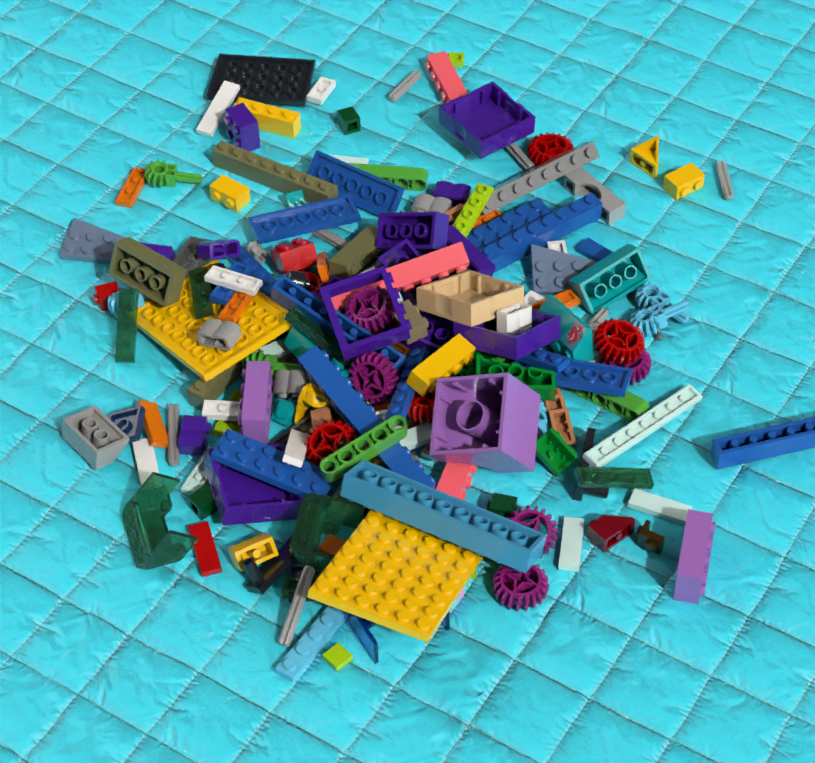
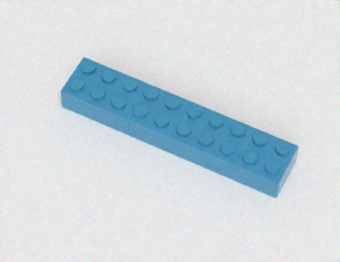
M364 459L344 474L340 496L347 498L351 502L359 503L367 509L383 513L386 517L395 518L403 524L414 526L422 532L433 534L441 540L457 544L460 548H466L477 555L488 557L496 563L507 565L515 571L526 573L542 556L547 536L542 532Z

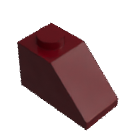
M602 515L597 520L594 519L589 523L587 539L605 553L634 532L635 519L625 516Z

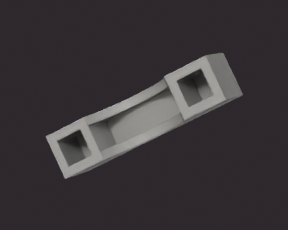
M579 167L564 175L563 188L574 197L593 193L603 203L600 219L607 225L625 217L626 203L590 175L588 171Z

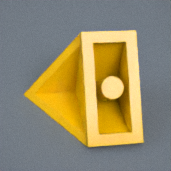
M659 135L633 147L630 151V163L654 179L657 178Z

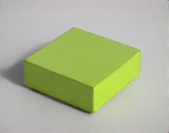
M448 52V57L454 67L464 66V53Z
M338 642L322 654V658L337 672L353 660V655Z

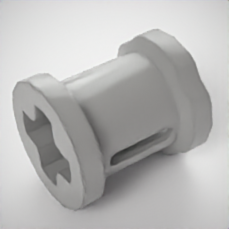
M252 241L246 248L260 264L266 262L269 257L268 252L263 250L261 244H258L257 241Z

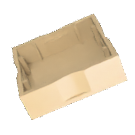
M467 270L416 288L417 307L419 310L470 327L497 318V311L502 308H507L520 302L524 303V286L496 279L472 270Z

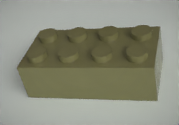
M127 237L115 242L108 274L162 306L168 307L179 301L187 269L133 238Z

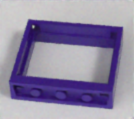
M385 266L319 288L345 361L366 352L369 353L411 338L409 332L412 329L409 319L405 320L404 314H406L404 305L398 302L400 298L397 287L393 288L391 284L394 283L391 272L387 273ZM383 280L400 327L347 344L331 297Z

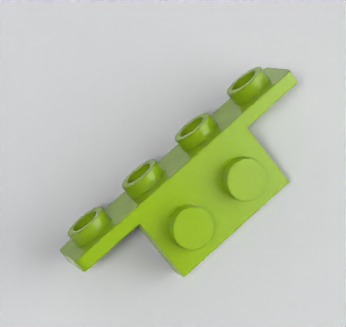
M478 183L468 201L464 204L462 211L457 216L453 226L466 238L493 194V187Z

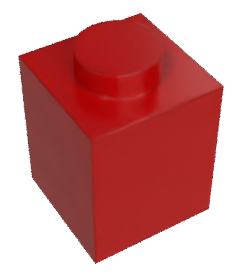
M116 281L95 286L96 294L93 295L95 304L100 306L101 311L109 310L107 306L108 297L119 290Z

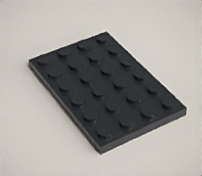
M219 54L207 92V100L215 98L225 80L240 85V90L233 102H236L241 97L264 104L305 107L316 62L309 59Z

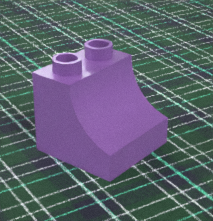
M510 373L437 378L429 455L440 462L476 465L497 473L534 471L540 394Z

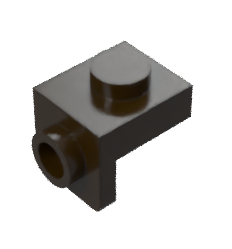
M646 520L644 525H640L636 532V537H638L637 546L660 555L663 551L665 536L650 531L651 521Z

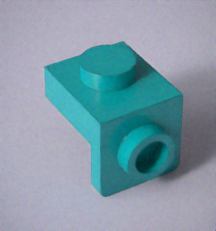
M301 189L285 194L288 208L309 204L304 200Z
M281 398L271 419L289 428L296 414L297 401L291 398L288 401Z

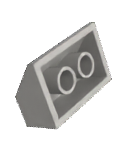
M96 405L62 420V437L95 470L113 463L130 440Z

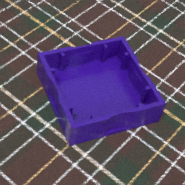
M493 81L475 89L468 95L458 97L439 107V123L480 159L534 133L535 116L521 104L515 102L508 93Z
M532 310V327L514 336L497 332V318L472 327L454 322L453 332L454 337L461 334L478 351L518 360L561 338V316Z
M285 444L269 445L285 452ZM207 449L204 467L222 526L301 519L305 504L303 497L211 460V453L214 449Z

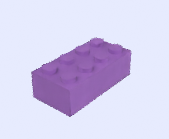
M247 361L246 369H243V381H245V384H241V395H244L243 398H240V410H242V413L238 414V424L242 425L240 427V434L267 445L269 444L273 398L270 361Z
M688 509L673 600L698 604L699 597H704L714 536L711 534H714L716 522H712L713 513Z

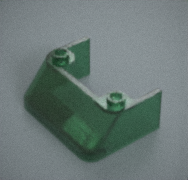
M152 472L123 508L122 519L135 565L139 569L149 570L179 562L198 541L196 536L172 530L168 531L165 516L172 509L170 494L180 483L178 478Z
M309 493L303 497L290 542V553L303 568L307 565L315 569L313 578L318 579L335 557L317 552L322 533L334 535L339 532L341 525L357 528L363 521L365 506L349 500Z

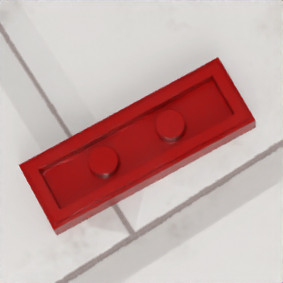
M208 521L189 525V533L202 577L221 573L222 567Z

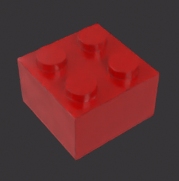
M296 238L291 240L292 243L277 244L274 246V249L270 250L275 270L283 274H287L289 270L298 271L316 265L318 261L314 243L307 241V239Z

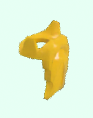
M312 383L306 384L298 396L294 419L296 424L301 418L304 419L306 417L309 405L320 408L329 403ZM315 396L320 397L324 401L318 402Z

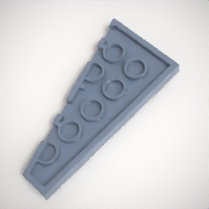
M74 218L59 252V257L63 260L110 265L115 242L126 237Z
M531 244L533 291L539 295H556L568 289L573 291L569 280L598 261ZM637 288L630 293H636Z

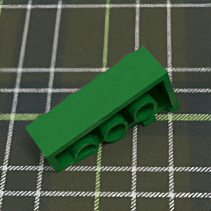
M476 354V375L510 373L540 394V401H555L556 379L554 371L532 366L529 368L522 367L520 364L513 362L508 364L500 362V359L493 358L490 360Z

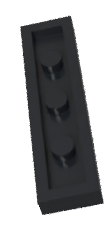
M588 427L573 500L581 501L583 494L605 499L608 496L609 487L586 482L589 463L582 457L593 446L596 430L594 428Z
M296 531L278 550L279 555L269 559L261 569L258 568L252 557L245 559L242 565L251 579L245 585L248 592L263 595L313 541L312 536L308 533Z

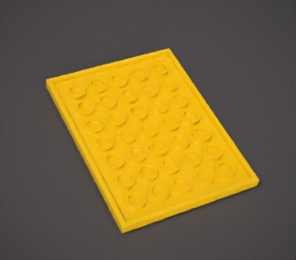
M217 260L209 262L184 279L178 302L164 307L149 299L145 301L144 306L135 310L134 313L126 315L127 320L205 382L213 379L216 375L291 329L293 325L298 324L296 316L271 300L261 291H258L236 322L240 327L242 336L231 350L223 351L216 347L207 348L200 345L196 333L207 319H218L217 316L225 307V305L210 301L209 295L213 290L210 283L204 280L209 267L214 263H219Z
M370 510L308 590L307 597L428 643L484 556L477 555L466 548H460L457 544L447 540H441L433 534L422 532L414 526L403 524L395 518L386 517L383 513Z

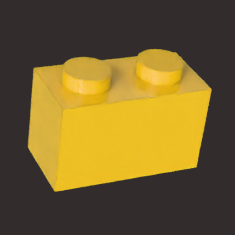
M689 163L665 175L663 189L675 200H678L702 188L705 173L693 163Z
M223 174L209 185L211 199L235 212L240 211L251 201L249 187Z
M265 532L227 548L234 567L240 571L245 570L242 562L249 557H252L256 564H260L279 555L273 537Z

